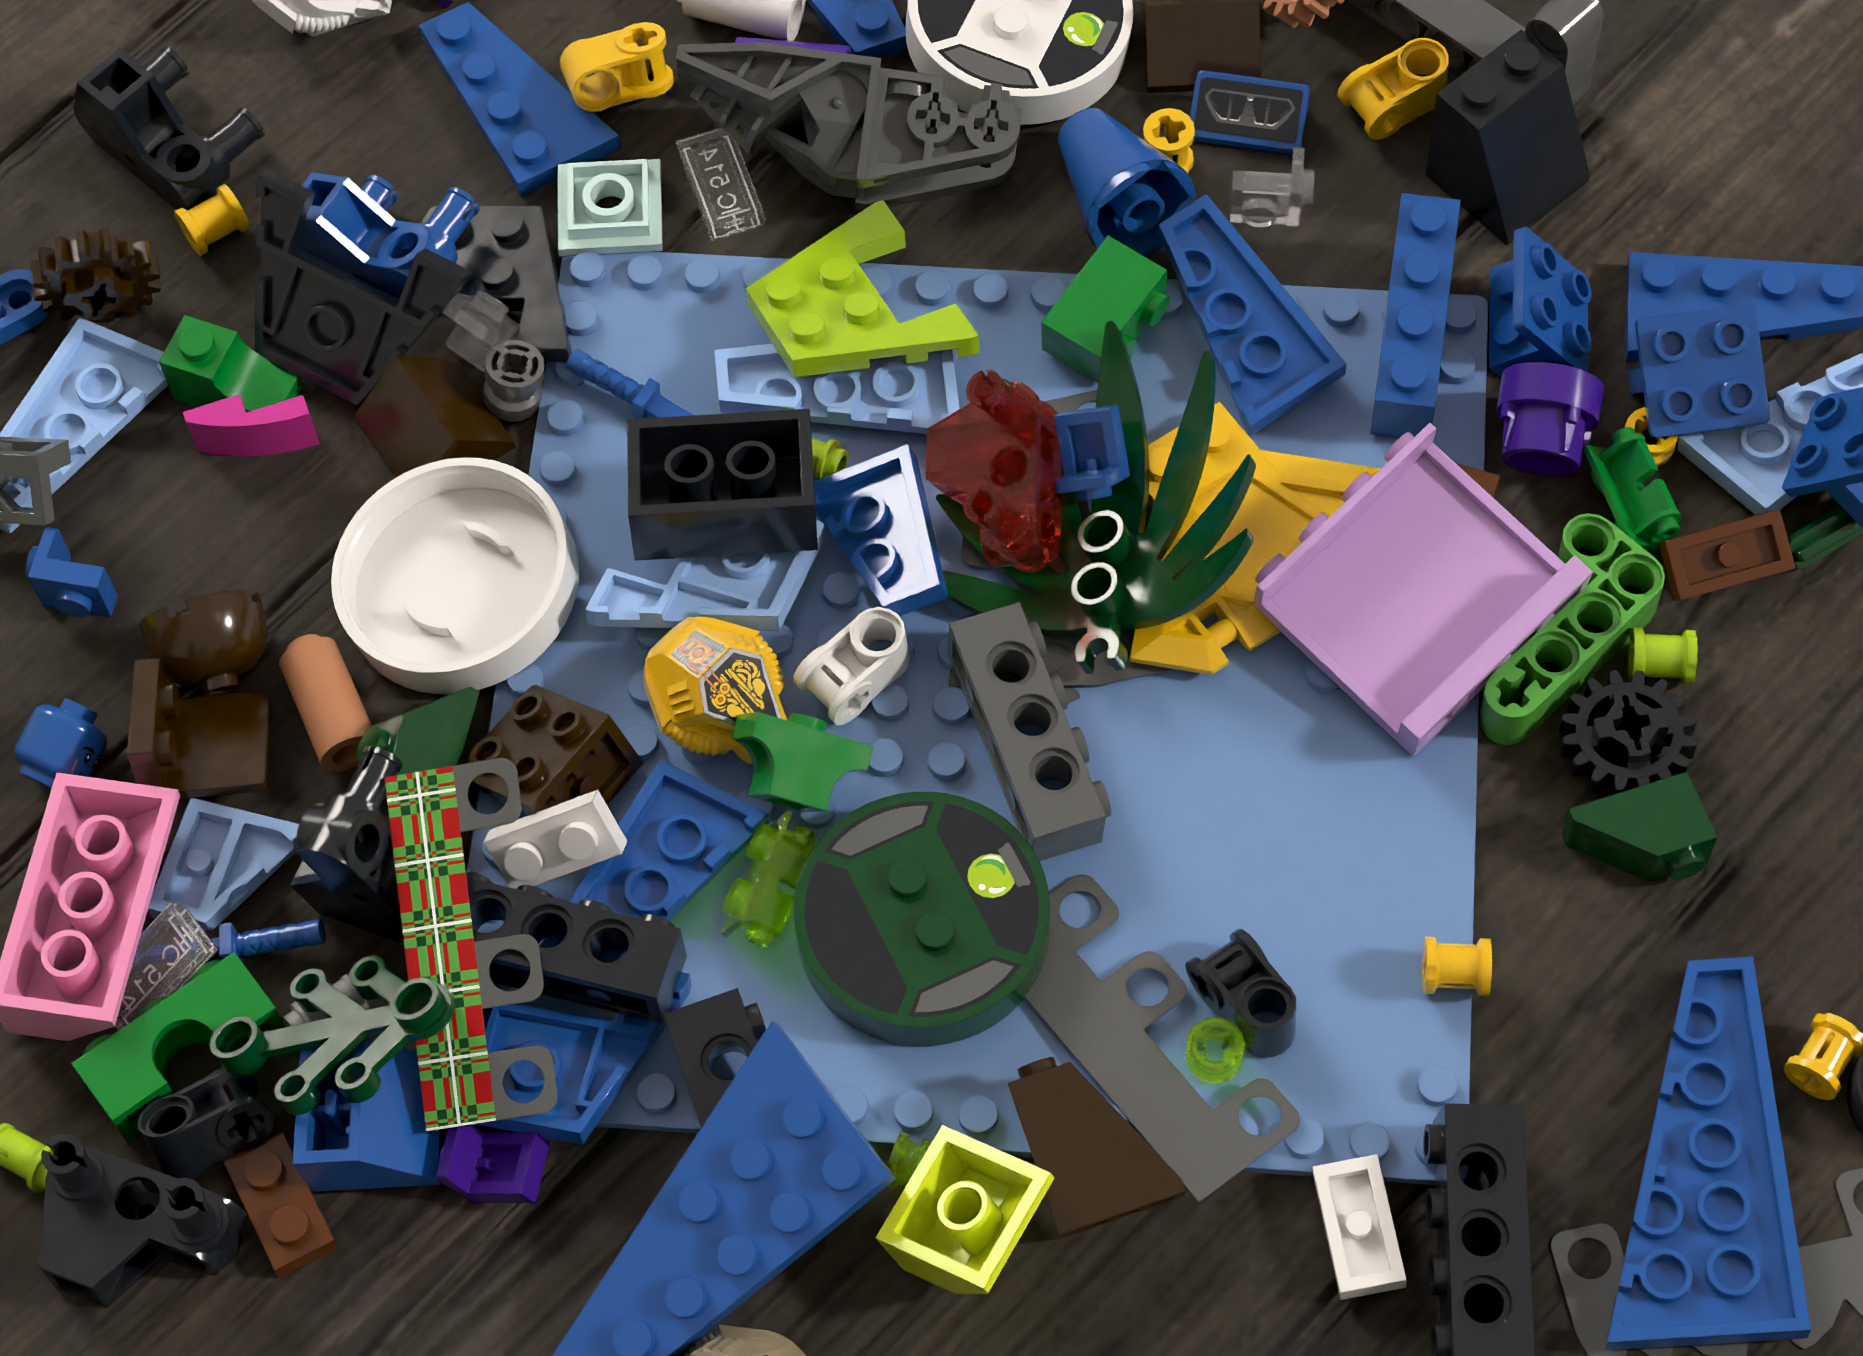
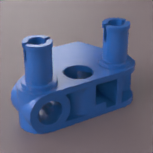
M311 172L302 186L316 194L297 246L299 249L400 299L414 258L424 248L456 263L458 253L454 243L471 219L480 211V206L477 203H473L475 199L466 191L450 187L426 223L418 224L399 221L387 213L391 205L397 201L399 195L397 191H392L394 187L383 178L369 175L360 189L348 177Z

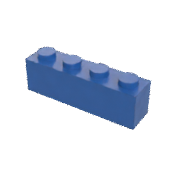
M1401 193L1370 434L1400 438L1405 433L1410 432L1415 437L1429 423L1433 424L1461 200Z

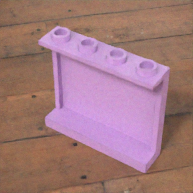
M1431 423L1424 427L1415 437L1410 432L1402 435L1385 454L1384 459L1387 463L1373 477L1367 472L1361 474L1343 493L1341 499L1345 503L1330 517L1325 513L1319 514L1304 528L1298 537L1302 544L1287 558L1279 553L1264 565L1255 578L1258 585L1253 605L1413 757L1485 689L1486 682L1498 668L1588 585L1593 573L1575 555L1566 564L1560 560L1433 443L1437 428Z

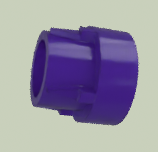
M1528 362L1507 367L1502 372L1496 408L1498 417L1504 421L1502 462L1515 470L1533 475L1558 477L1579 473L1584 452L1582 448L1585 445H1590L1591 432L1599 425L1604 392L1602 381L1586 371L1561 364Z

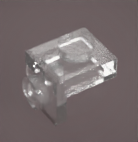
M1293 147L1291 174L1233 170L1230 222L1246 223L1254 227L1270 225L1299 226L1301 204H1312L1315 170L1303 169L1305 148Z
M478 291L476 296L457 293L442 312L457 323L446 341V346L484 373L485 359L489 350L503 341L517 340L520 325L506 316L509 311L506 305L482 291Z

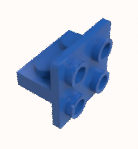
M1526 226L1514 230L1513 260L1490 268L1489 368L1502 377V372L1507 367L1515 364L1554 361L1556 364L1588 372V353L1592 347V340L1588 330V302H1590L1592 295L1590 283L1581 270L1572 266L1549 243L1544 242Z
M1753 304L1651 316L1636 320L1635 331L1640 367L1627 371L1630 395L1644 393L1648 431L1652 438L1764 424L1770 420L1757 312Z
M1863 387L1831 393L1816 400L1782 485V489L1789 497L1826 490L1861 527H1863Z

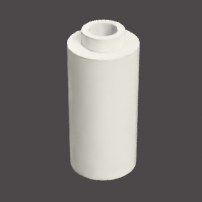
M676 0L682 3V11L686 16L784 41H793L796 38L802 24L806 0Z

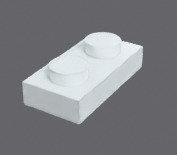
M595 790L535 814L517 819L511 824L489 830L483 843L508 886L517 889L520 885L535 886L620 855L624 851L627 839L599 790Z
M1378 1154L1313 1166V1178L1340 1299L1344 1300L1406 1288L1405 1271Z

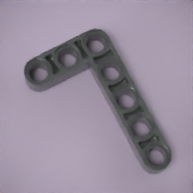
M1347 0L1407 42L1417 38H1429L1438 41L1445 47L1449 55L1448 69L1458 76H1461L1522 29L1563 64L1573 106L1590 88L1604 19L1603 9L1598 0H1549L1528 21L1526 27H1523L1484 0Z

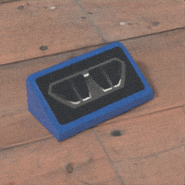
M1204 70L1198 71L1190 118L1195 128L1193 141L1300 156L1308 113L1310 87L1305 84Z

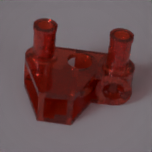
M981 370L974 374L967 383L966 395L970 403L927 428L926 480L945 495L964 503L963 509L966 517L979 525L982 550L991 567L1002 568L1012 566L1021 572L1032 573L1045 568L1057 557L1060 549L1061 493H1056L1054 481L1061 478L1062 468L1054 416L1058 413L1051 405L1041 401L1034 390L1022 382L1006 383L997 372L987 370L986 376Z

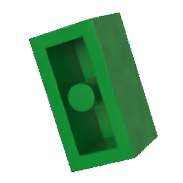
M1108 235L1041 321L1042 350L1098 383L1104 331L1107 321L1112 320L1117 325L1131 358L1137 345V340H1135L1146 324L1154 327L1160 321L1169 305L1167 270Z

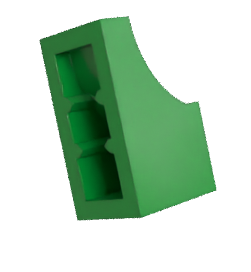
M184 315L159 360L173 398L197 407L240 394L246 411L250 412L297 397L303 388L300 376L268 361L256 353L240 339L238 332Z

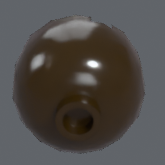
M249 590L223 591L185 600L187 608L177 612L176 616L169 618L167 607H164L141 620L139 625L145 648L150 659L160 658L165 678L182 687L201 686L204 696L218 695L238 688L237 677L254 668L265 651L268 637L266 616L260 594L256 592L251 596Z

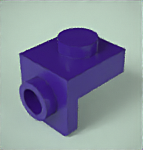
M472 1124L448 1128L445 1143L440 1152L436 1176L438 1181L471 1203H535L550 1141L537 1132H482Z

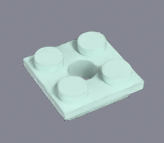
M660 159L558 164L559 256L578 255L582 252L611 254L663 251ZM610 196L623 200L613 208H601L595 205L602 198Z

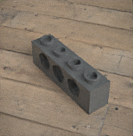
M1018 602L949 623L947 652L1016 827L1029 842L1039 861L1102 842L1105 819L1111 816L1109 797L1103 783L1100 780L1092 782L1085 763L1089 762V751L1085 737L1078 726L1074 728L1069 726L1063 711L1068 708L1066 692L1059 675H1049L1042 658L1046 657V645L1037 622H1027L1022 607ZM1004 672H1013L1020 675L1023 679L1019 682L1008 683L1000 680L997 675ZM1032 724L1042 728L1045 732L1038 736H1028L1021 733L1017 728ZM1044 778H1057L1067 786L1060 790H1049L1038 782Z

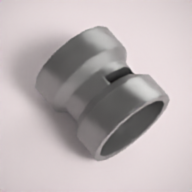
M506 340L496 344L487 354L485 359L484 402L497 418L508 422H518L531 418L539 410V403L543 393L544 358L540 351L530 343L521 340Z

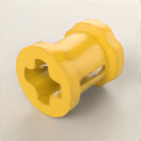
M1172 108L1160 109L1152 113L1144 123V141L1171 160H1173V155H1177V164L1188 174L1194 163L1193 152L1190 148L1195 136L1193 121L1186 113ZM1161 125H1165L1164 137H1160Z
M226 184L216 188L217 195L187 211L181 207L174 211L175 218L183 234L199 256L208 252V245L231 232L239 230L243 233L251 228L243 208Z
M1433 936L1424 937L1422 957V989L1424 994H1434L1437 988L1476 989L1479 996H1489L1492 979V944L1490 938H1480L1477 944L1438 943Z
M1818 1013L1810 1024L1812 1035L1799 1056L1790 1057L1783 1070L1787 1078L1802 1091L1819 1099L1832 1100L1835 1099L1841 1089L1839 1078L1853 1056H1861L1863 1053V1034L1852 1023L1842 1017L1831 1013Z

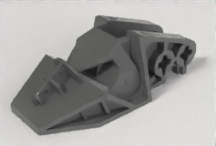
M766 42L681 44L677 46L676 66L679 86L688 92L690 98L727 132L747 154L752 156L761 147H765L772 153L778 151L806 180L826 193L834 196L856 198L855 212H861L881 200L889 208L993 187L1002 183L1013 169L1020 133L1022 109H1015L1009 104L1010 91L1002 90V84L991 83V85H984L982 102L972 104L968 113H962L958 111L957 102L948 97L950 80L944 79V76L881 68V58ZM738 128V129L741 130L743 133H741V134L737 133V132H736V129ZM930 128H935V134H929ZM986 135L992 136L991 142L986 141ZM803 137V139H804V141H805L806 143L801 142V141H799V140H797V139ZM991 163V168H984L979 166L982 164Z

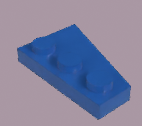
M908 444L815 481L817 515L884 608L890 609L899 616L948 598L918 460Z

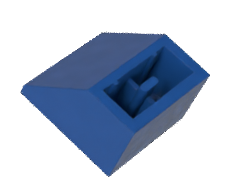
M365 1038L317 1084L320 1090L318 1103L309 1112L298 1115L295 1119L292 1163L312 1192L440 1185L441 1182L438 1181L436 1174L442 1149L443 1129L426 1131L417 1051L402 1048L377 1072L381 1078L379 1090L373 1097L361 1103H352L345 1098L335 1083V1074L344 1062L359 1057L375 1040ZM319 1047L301 1050L299 1067Z

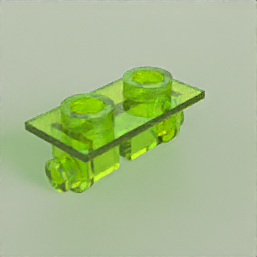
M787 810L770 825L762 823L754 833L746 851V856L753 861L745 880L738 877L734 881L721 908V911L729 914L721 932L722 936L727 937L737 928L742 927L748 930L746 939L750 943L762 948H768L772 940L780 939L782 930L794 905L795 897L777 889V883L780 881L796 890L801 870L815 847L814 842L817 838L813 831L802 826H794L792 831L787 829L793 814L792 812Z

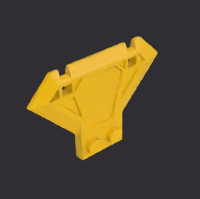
M1221 402L1215 404L1207 457L1195 497L1182 527L1163 559L1215 499L1248 454L1251 455L1256 463V469L1248 491L1231 524L1205 558L1231 541L1246 528L1252 534L1254 541L1243 561L1230 578L1202 604L1169 622L1135 629L1130 662L1213 675L1229 665V660L1221 650L1227 644L1237 639L1250 652L1280 633L1281 631L1253 606L1258 585L1255 581L1257 574L1275 555L1281 553L1287 558L1302 544L1298 537L1316 516L1325 513L1330 517L1345 503L1341 499L1343 493L1356 478L1364 472L1373 477L1381 468L1260 450ZM1179 427L1148 445V505L1151 509L1153 508ZM1215 613L1220 621L1206 629L1201 621Z

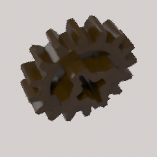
M102 228L99 232L88 234L83 229L77 230V239L71 241L58 236L54 238L56 249L41 247L38 250L39 260H33L30 264L34 300L42 301L43 311L46 313L60 309L61 320L64 321L71 319L75 315H81L83 319L90 322L103 319L107 322H114L115 313L118 312L133 316L136 314L135 304L151 305L153 303L152 293H157L161 290L157 252H150L149 242L146 240L133 243L132 233L127 231L120 234L117 238L110 237L108 228Z

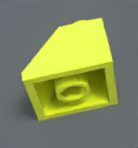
M942 1125L877 1234L876 1239L897 1264L911 1274L954 1294H988L1052 1184L1054 1177L1046 1170Z

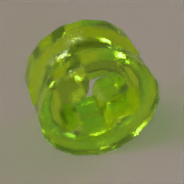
M1207 1018L1195 1024L1188 1033L1185 1058L1188 1069L1195 1077L1207 1083L1227 1082L1235 1077L1242 1067L1245 1042L1242 1032L1234 1023L1223 1018ZM1212 1039L1222 1041V1050L1228 1047L1232 1049L1224 1051L1222 1061L1218 1062L1208 1060V1051L1201 1055L1198 1051L1206 1050L1208 1040Z
M900 1132L887 1167L896 1179L886 1187L887 1189L895 1190L898 1185L906 1187L933 1140L925 1138L921 1143H915L911 1140L909 1133Z

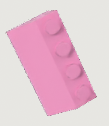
M56 773L0 959V1023L6 1032L70 1041L115 1027L179 802L180 793L178 789Z

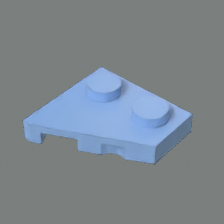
M191 798L153 890L148 907L149 914L154 919L173 923L184 911L196 929L211 933L298 850L296 840L299 824ZM184 915L175 923L193 928Z

